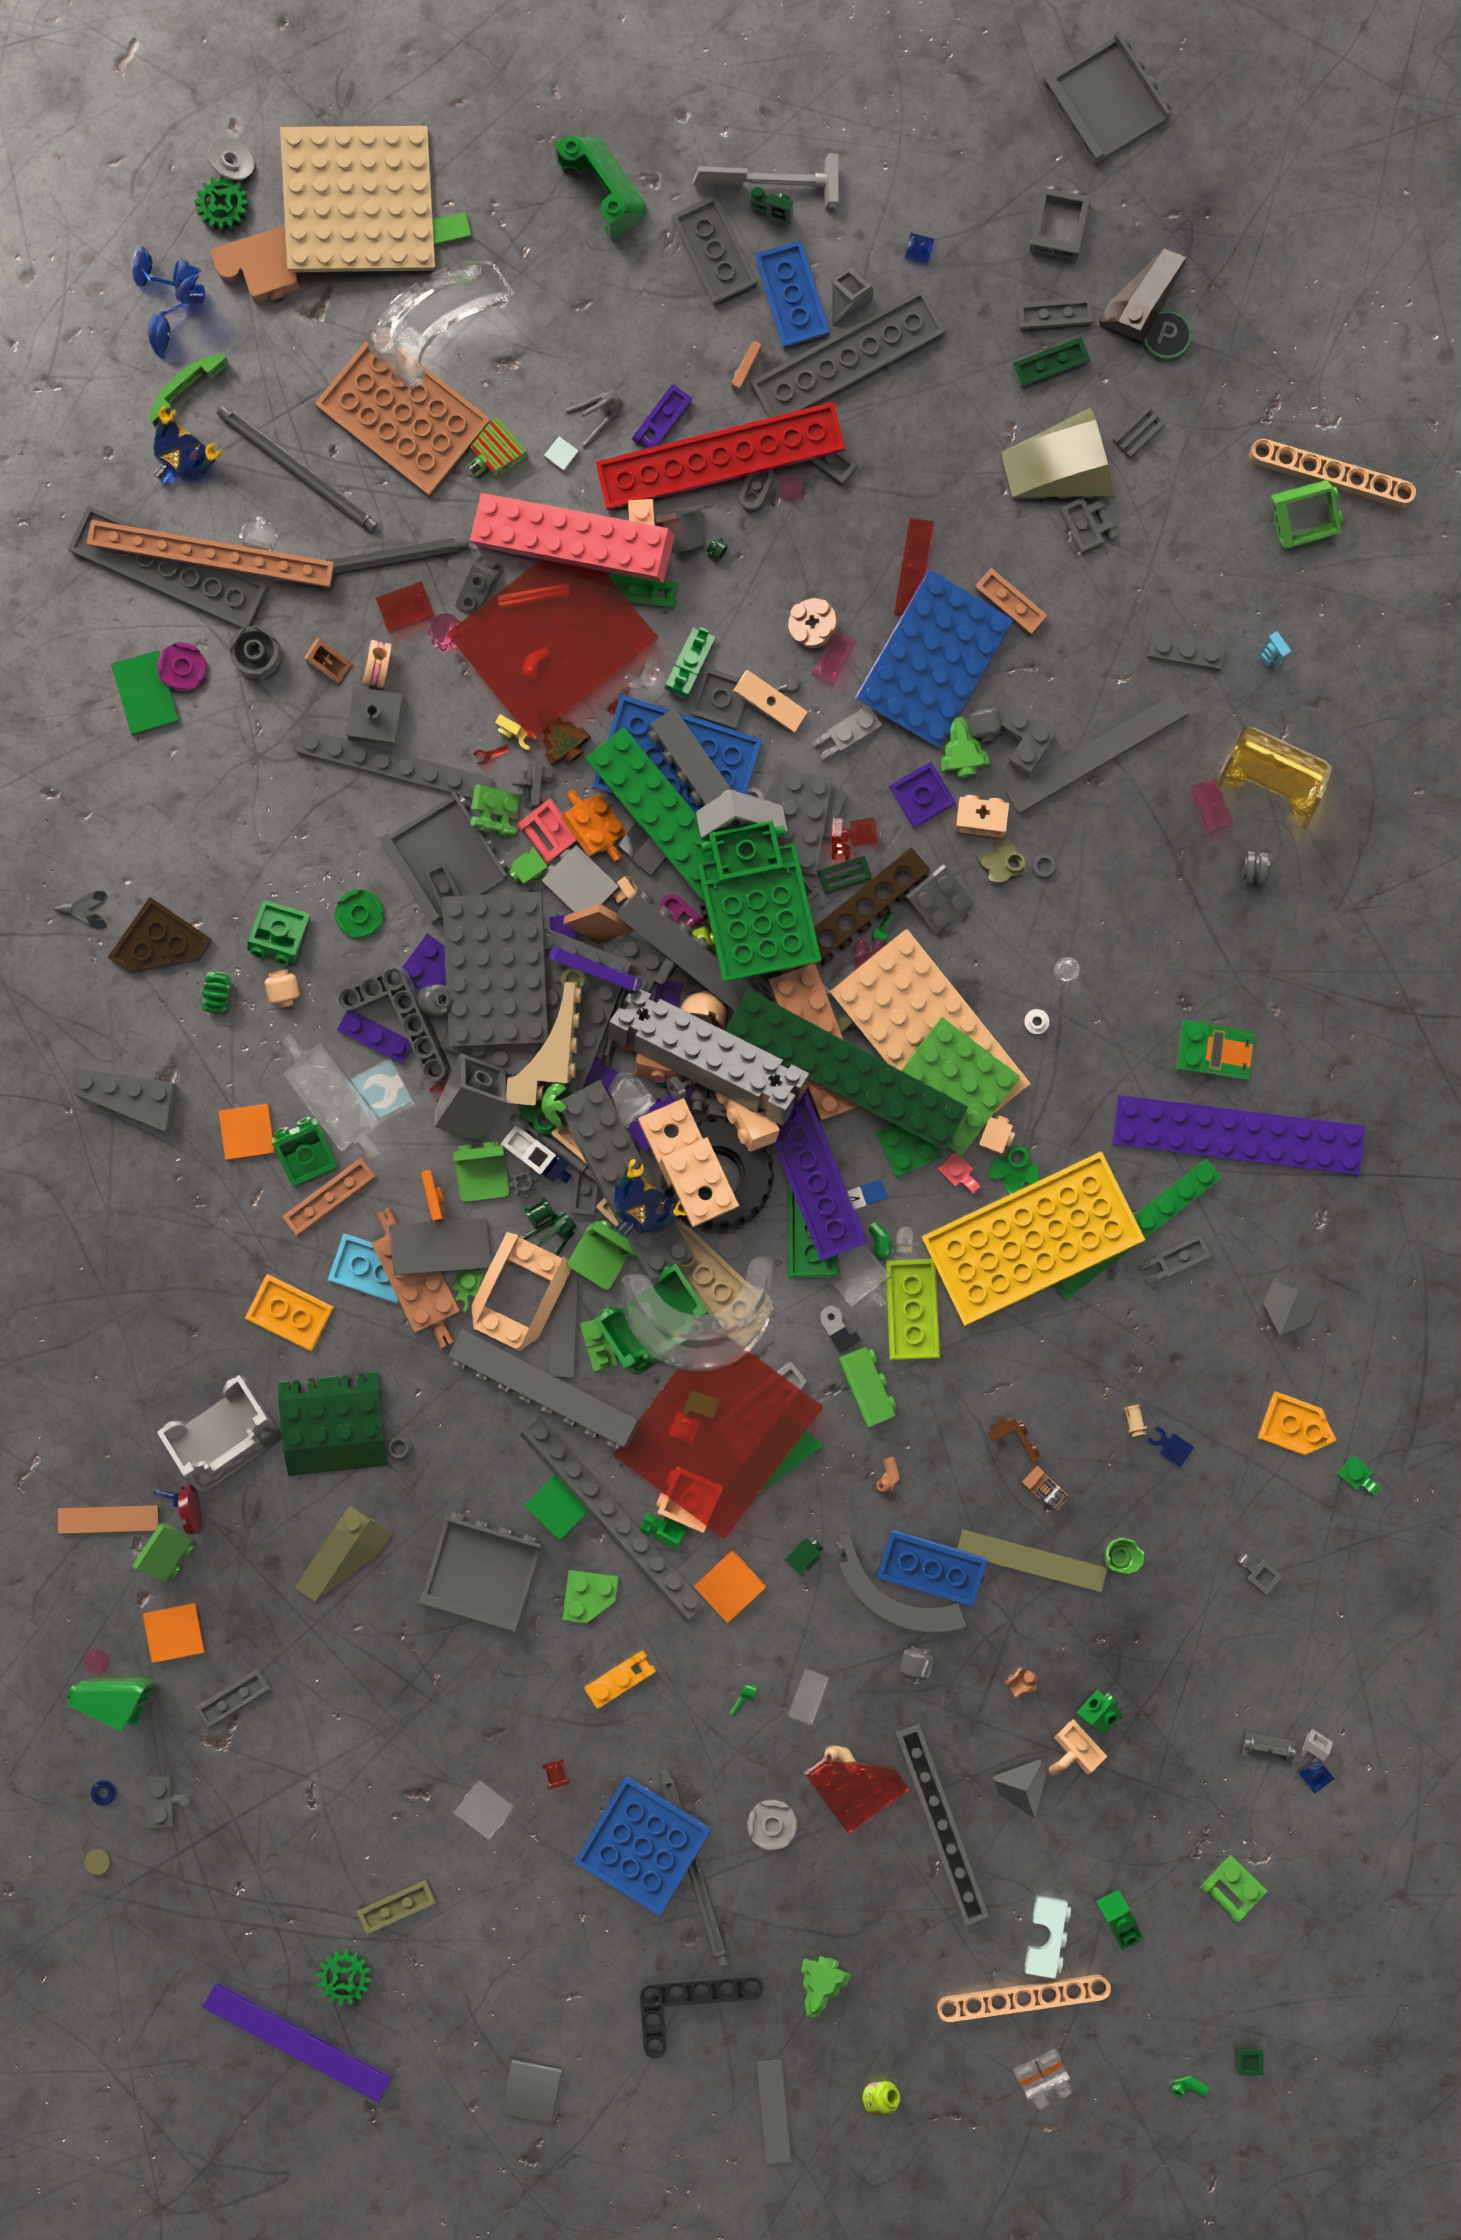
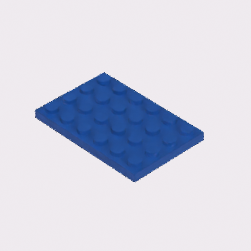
M929 569L855 699L936 748H940L950 731L953 719L959 716L1013 619Z
M621 694L607 739L624 727L696 813L702 806H697L690 796L692 792L687 785L683 786L679 782L675 767L673 765L669 766L662 756L663 750L659 744L654 745L648 736L650 723L670 710ZM679 713L731 788L730 790L746 794L762 739ZM596 773L592 789L615 796Z

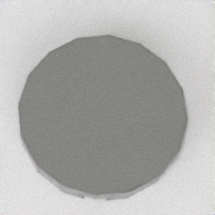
M765 1800L757 1804L750 1812L747 1821L748 1833L752 1841L760 1848L769 1851L780 1850L787 1846L794 1839L797 1831V1819L793 1810L787 1804L778 1800Z

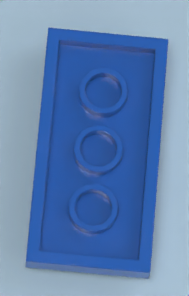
M802 240L755 253L754 257L782 347L786 348L829 335L830 331Z
M891 1529L877 1578L973 1607L988 1558Z

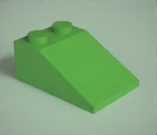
M161 1523L132 1567L163 1582L168 1581L169 1578L173 1580L181 1569L178 1566L183 1557L187 1559L195 1547L192 1545L194 1538L171 1523Z

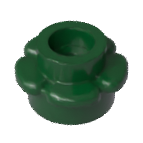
M720 538L718 541L713 539L706 550L709 553L708 558L714 559L717 562L720 561L726 553L728 545L723 542V538Z

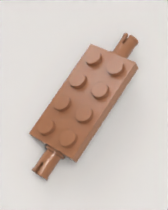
M387 1208L384 1212L388 1220H386L382 1211L376 1214L386 1234L383 1238L371 1244L413 1332L416 1333L425 1328L432 1329L439 1348L442 1349L447 1346L443 1336L448 1345L455 1342L445 1324L446 1319L460 1311L441 1272L394 1276L389 1226L396 1225L397 1222L391 1208Z

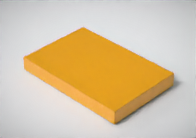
M267 1274L245 1319L312 1352L334 1307Z

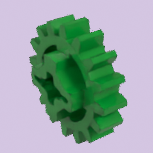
M220 176L219 181L216 182L211 177V184L208 185L203 182L204 191L197 190L196 192L201 198L195 200L196 206L200 207L196 210L198 216L203 215L201 220L204 224L210 221L209 225L212 229H214L216 224L219 225L221 231L224 230V225H228L230 229H233V222L236 221L241 224L239 216L247 215L246 210L243 208L249 206L248 201L245 200L247 197L246 191H241L242 185L240 183L234 185V180L228 179L225 182L224 177ZM209 197L211 203L208 205V209H206V200ZM237 197L238 204L235 210L233 207V203L236 201L235 198ZM216 198L219 201L226 202L228 208L221 204L218 205Z
M346 1949L343 1955L336 1950L334 1958L330 1955L325 1957L328 1962L327 1964L320 1963L319 1967L323 1969V1972H318L316 1977L322 1978V1981L317 1984V1987L325 1988L321 1994L322 1996L331 1995L329 2002L332 2003L337 1998L339 1999V2005H343L344 2000L347 1999L351 2005L354 2003V1996L359 2000L362 1999L361 1990L364 1992L368 1991L369 1988L365 1983L371 1982L372 1978L366 1976V1973L371 1968H364L363 1964L366 1962V1959L364 1958L359 1961L357 1959L358 1952L350 1956L349 1949ZM344 1960L353 1964L351 1966H344L338 1961ZM329 1968L333 1973V1981L328 1983L327 1979ZM353 1970L348 1977V1983L344 1980L335 1984L341 1976L339 1972L345 1974ZM358 1971L361 1975L359 1986L355 1982V1974ZM338 1988L346 1989L348 1994H341L336 1992Z

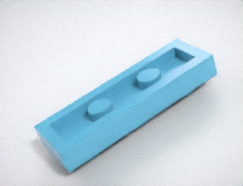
M1278 631L1268 637L1260 650L1262 654L1260 656L1268 667L1272 666L1275 670L1284 663L1291 650Z

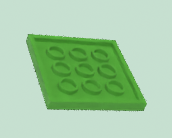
M943 1017L939 1018L901 1069L906 1074L968 1106L948 1145L950 1149L960 1156L964 1154L1021 1077Z

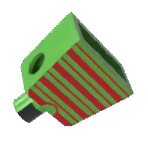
M495 416L471 445V451L476 458L467 465V468L475 477L480 475L485 469L495 477L524 460L528 456L527 450Z

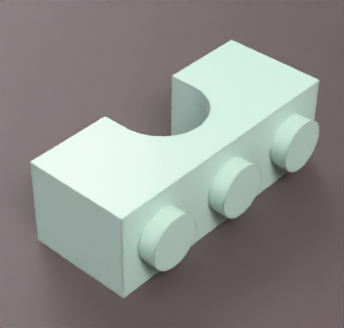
M1036 1895L1032 1921L1033 1923L1047 1926L1050 1931V1938L1041 1947L1028 1946L1024 1968L1026 1974L1056 1978V1973H1061L1063 1958L1059 1957L1060 1948H1065L1067 1933L1063 1932L1064 1923H1069L1071 1907H1067L1068 1903L1066 1900Z

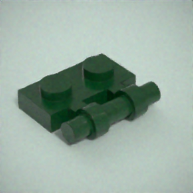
M760 187L752 189L750 194L752 208L767 213V216L790 224L793 216V201L790 200V197L781 193L776 195L770 193L768 196Z

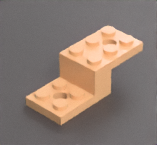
M684 1098L638 1118V1122L668 1187H674L692 1228L738 1208L737 1200L708 1138H702ZM669 1125L675 1126L678 1129V1135L674 1138L667 1137L664 1133L665 1127ZM703 1187L710 1189L712 1192L711 1199H700L698 1190Z

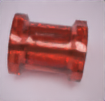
M563 1759L542 1765V1769L546 1770L549 1781L548 1789L570 1783L569 1779L565 1777L562 1766L564 1763Z

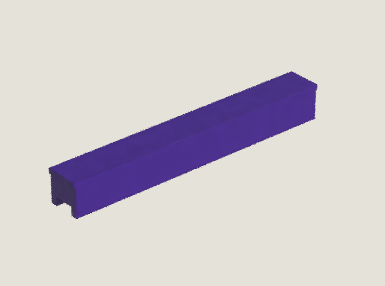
M218 1982L213 1986L208 1998L201 2006L380 2103L382 2095L392 2076Z

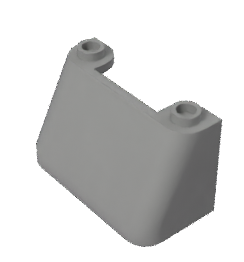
M240 1375L226 1382L222 1391L225 1396L224 1399L191 1422L184 1425L180 1421H170L157 1432L183 1476L198 1491H207L272 1447L281 1437L279 1430Z

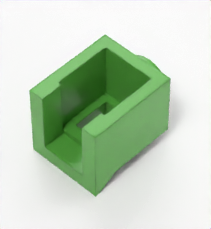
M532 847L529 855L526 852L512 862L513 866H511L512 870L509 871V874L516 884L521 882L525 887L541 876L548 866L536 849Z

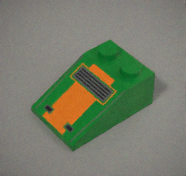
M1183 1020L1180 1027L1175 1072L1249 1081L1255 1032L1217 1024Z

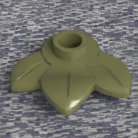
M995 837V850L978 855L981 866L990 871L988 880L994 883H1003L1011 876H1020L1027 867L1026 859L1020 853H1017L1015 844L1006 838ZM1016 863L1018 868H1012L1010 864Z

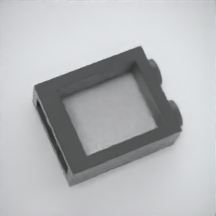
M1056 186L1042 187L1029 251L1077 260L1090 197L1085 196V193L1081 191H1071L1069 193L1061 191V188Z

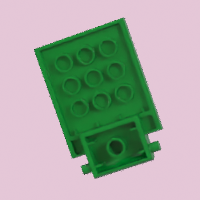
M773 820L709 833L710 841L701 843L702 852L712 851L714 861L697 864L723 983L821 962L796 845L791 844L779 847L777 837L786 835L784 825L774 827Z

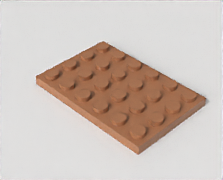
M378 329L374 330L314 403L318 409L428 496L434 492L491 422L489 417Z

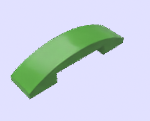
M222 353L205 357L187 366L173 377L163 388L152 407L149 416L151 423L156 427L162 422L158 413L165 405H167L166 413L170 415L173 409L169 402L203 372L211 379L229 363L226 356Z

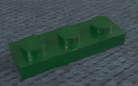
M1082 337L1016 361L1012 366L1022 388L1090 362V357Z

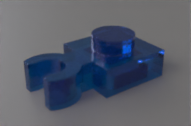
M1155 1427L1154 1430L1160 1433V1439L1154 1441L1149 1437L1147 1441L1153 1446L1160 1445L1163 1447L1159 1454L1181 1468L1194 1449V1446L1175 1433L1168 1438L1162 1428Z

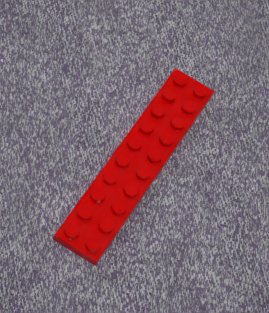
M830 402L596 461L595 463L608 511L628 506L629 500L656 499L843 452L846 449L835 404Z

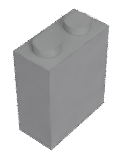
M577 845L573 849L568 847L559 857L562 860L556 866L550 865L542 874L544 876L542 883L572 913L597 904L604 906L613 897V894L619 891V886Z

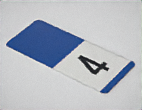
M881 1180L848 1190L855 1209L887 1198Z

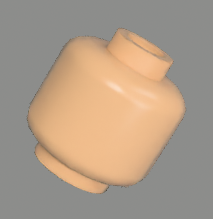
M280 970L268 974L269 978L265 980L264 985L269 1002L278 1004L279 1008L293 1005V1000L300 995L296 976L293 973H288V970Z

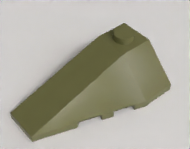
M350 1505L295 1586V1589L316 1602L378 1556L393 1533L353 1505Z

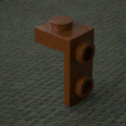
M1013 1418L1005 1423L1001 1419L990 1426L992 1431L988 1432V1435L992 1442L1014 1430L1032 1463L1037 1464L1039 1462L1037 1457L1040 1456V1453L1034 1442L1029 1444L1025 1435L1028 1434V1431L1021 1420L1017 1422Z

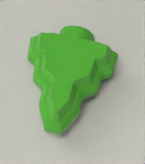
M963 717L954 718L950 728L951 741L945 746V756L941 759V772H956L957 778L977 775V768L990 765L988 753L982 750L980 741L972 737L970 726Z
M820 1956L819 1961L803 1959L801 1972L804 1974L803 1986L807 1991L805 2008L808 2017L815 2019L825 2010L828 1999L836 1997L840 1988L847 1986L851 1974L838 1968L839 1961L825 1956Z

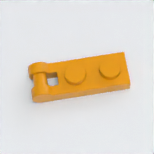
M644 1650L584 1687L597 1709L656 1672L653 1665L650 1666L645 1657L647 1655ZM636 1663L642 1670L637 1675L631 1668Z

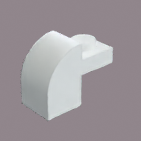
M517 1126L513 1127L501 1143L508 1151L539 1175L555 1157L553 1152Z

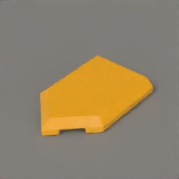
M1274 1391L1258 1434L1259 1439L1304 1456L1337 1441L1321 1408Z

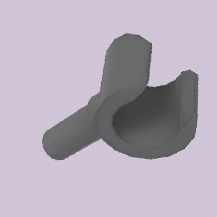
M795 676L787 677L786 685L774 687V689L779 692H797L800 689V679Z

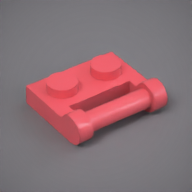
M548 799L517 824L520 831L526 833L542 855L546 865L577 842L574 835L561 819L563 814L552 799ZM534 821L554 846V849L551 851L531 825Z

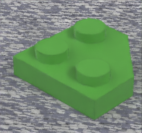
M569 1570L562 1620L588 1623L616 1601L619 1576Z

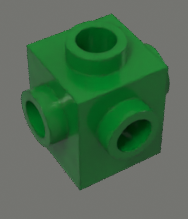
M1098 1690L1088 1698L1086 1703L1077 1712L1102 1736L1123 1715L1116 1707L1119 1702L1109 1693L1104 1696Z

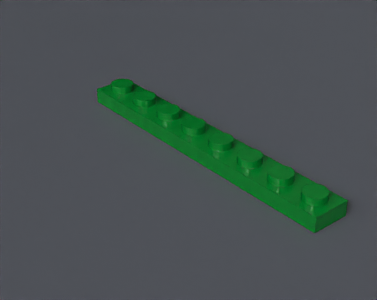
M1207 1158L1134 1215L1144 1238L1148 1237L1222 1178ZM1131 1249L1053 1286L1066 1301Z

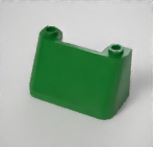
M567 136L554 144L556 162L563 171L567 168H573L579 174H582L591 168L609 194L602 201L601 213L607 221L604 231L611 240L640 222L646 216L647 206L644 199L600 138L592 136Z
M677 1263L674 1265L669 1264L662 1268V1274L658 1278L660 1282L621 1309L612 1308L611 1306L606 1307L599 1313V1317L594 1319L624 1368L633 1374H641L708 1329L717 1320L710 1307Z
M148 1677L90 1678L80 1681L78 1685H72L67 1694V1698L70 1699L67 1705L120 1732H124L126 1724L136 1727L157 1682Z

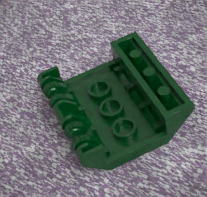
M378 1371L367 1372V1383H365L364 1372L358 1373V1388H350L351 1383L348 1374L342 1375V1386H340L339 1375L318 1377V1388L315 1387L314 1378H308V1393L300 1394L301 1384L299 1379L293 1380V1391H291L290 1381L278 1382L282 1443L288 1476L388 1465L386 1441L383 1436Z

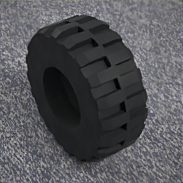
M716 1118V1121L703 1119L696 1124L702 1138H708L715 1154H721L730 1158L739 1168L740 1183L733 1192L739 1206L696 1227L701 1228L703 1232L709 1233L712 1230L718 1233H726L727 1230H737L743 1227L745 1223L751 1222L763 1209L770 1196L774 1181L773 1160L766 1151L767 1146L749 1152L746 1145L740 1142L735 1125L725 1123V1118ZM661 1171V1188H663L664 1197L669 1199L666 1200V1203L670 1204L674 1210L679 1198L674 1187H668ZM700 1189L698 1190L700 1199H711L712 1196L705 1194ZM687 1215L676 1216L677 1218L681 1217L686 1221L685 1224L692 1227Z

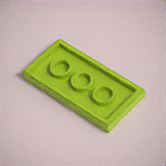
M933 1260L885 1261L890 1360L940 1358L936 1266Z

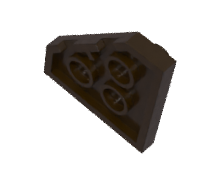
M149 897L107 958L126 971L134 972L198 960L212 939Z

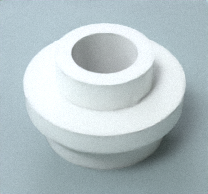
M1032 1010L1025 1017V1027L1032 1034H1041L1049 1026V1017L1042 1010ZM1039 1017L1042 1021L1041 1025L1035 1026L1032 1022L1033 1018Z

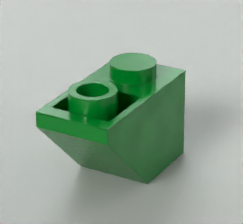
M1119 1890L1096 1901L1122 1951L1144 1939Z

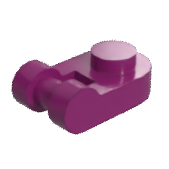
M669 894L660 901L659 907L665 906L674 913L673 918L679 923L681 921L678 918L683 913L689 917L685 923L691 928L696 924L699 926L704 921L678 895Z

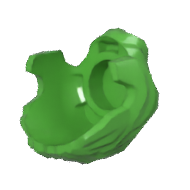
M553 1083L544 1093L541 1108L546 1118L559 1128L567 1127L560 1112L566 1109L561 1100L576 1093L575 1091H566L564 1083Z

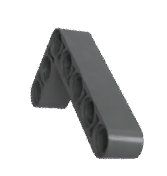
M398 966L387 969L340 992L338 997L339 1004L346 1010L362 1007L389 995L424 1076L430 1081H439L449 1074V1062L442 1047H440L441 1044L429 1017L422 1013L418 1006L417 990L405 968ZM393 972H397L401 976L399 985L394 984L391 980ZM371 982H375L379 986L377 995L372 994L369 990ZM349 992L355 993L357 997V1002L354 1005L349 1003L347 999ZM404 994L408 995L411 999L409 1008L403 1006L401 1002ZM414 1017L421 1021L420 1030H415L412 1027L411 1022ZM423 1040L430 1042L432 1047L430 1053L423 1051L421 1046ZM433 1063H438L441 1066L442 1072L439 1076L432 1072Z

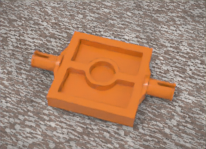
M574 788L568 791L565 795L574 806L565 812L561 819L586 854L590 857L597 852L606 851L613 862L621 859L622 855L614 844L625 836L627 830L602 795L598 793L590 799L581 800Z

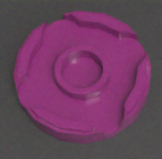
M177 642L161 652L157 661V673L166 687L174 691L186 692L195 689L202 682L206 674V661L197 647L189 643Z

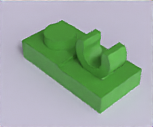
M595 1320L580 1323L593 1371L618 1365L612 1347Z

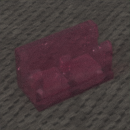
M1215 778L1192 785L1190 791L1208 835L1234 825Z

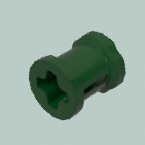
M545 1197L528 1209L526 1207L523 1209L534 1228L538 1227V1223L546 1218L555 1216Z

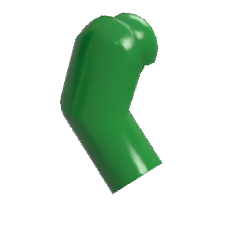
M875 1222L868 1230L876 1238L874 1249L876 1258L885 1260L890 1255L892 1238L878 1222Z
M1186 2076L1172 2083L1171 2092L1175 2097L1180 2098L1183 2094L1193 2091L1204 2098L1210 2087L1192 2076Z

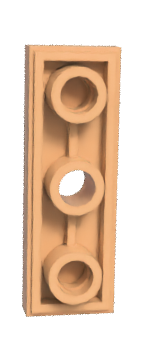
M749 670L745 671L733 690L734 693L792 733L797 730L807 714L805 709ZM767 698L772 700L771 706L767 704Z

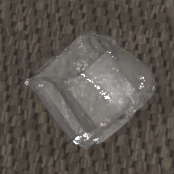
M619 1071L607 1089L608 1096L617 1111L620 1123L625 1128L657 1102L632 1071ZM626 1128L629 1136L633 1139V1141H635L638 1144L637 1140Z

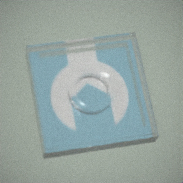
M391 1058L346 1080L369 1124L414 1102Z

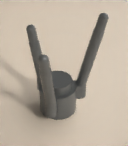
M614 390L608 393L604 392L595 398L566 409V413H571L597 403L583 411L581 415L584 417L598 409H601L605 415L609 413L607 418L582 444L583 448L587 447L613 418L620 415L618 409L623 407V403Z

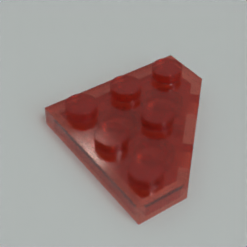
M823 1758L804 1772L847 1833L853 1831L909 1790L894 1767L889 1766L880 1767L867 1763L844 1762Z

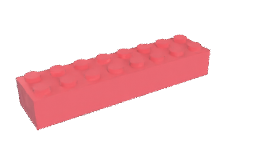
M481 493L470 541L481 548L664 583L675 535L668 528Z

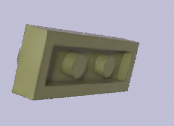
M425 1879L356 1912L366 1934H369L435 1904L436 1900Z

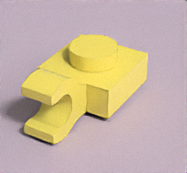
M501 714L495 721L496 726L499 727L498 732L509 739L511 736L519 739V744L524 750H530V746L524 743V739L532 737L536 740L537 736L534 732L523 729L520 725Z

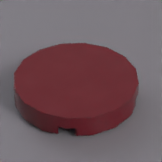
M192 1484L182 1485V1490H180L178 1497L179 1514L181 1519L186 1521V1524L182 1527L188 1535L198 1534L201 1528L199 1497L196 1488Z

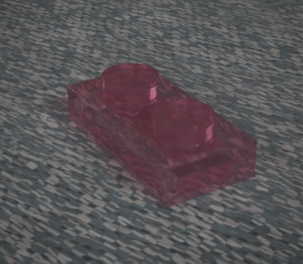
M838 631L836 634L833 633L812 675L834 686L856 641Z

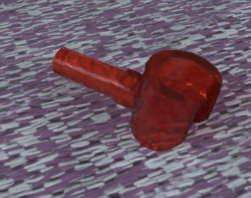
M503 745L487 752L477 750L473 755L478 756L484 753L485 759L477 764L486 765L490 758L509 749L507 745Z

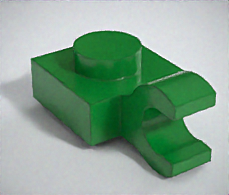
M1355 1455L1337 1473L1355 1491L1362 1486L1371 1496L1375 1497L1382 1490L1368 1478L1373 1471Z
M650 1513L646 1514L639 1528L645 1534L655 1533V1540L674 1550L677 1549L687 1530L683 1525L667 1517L661 1521Z

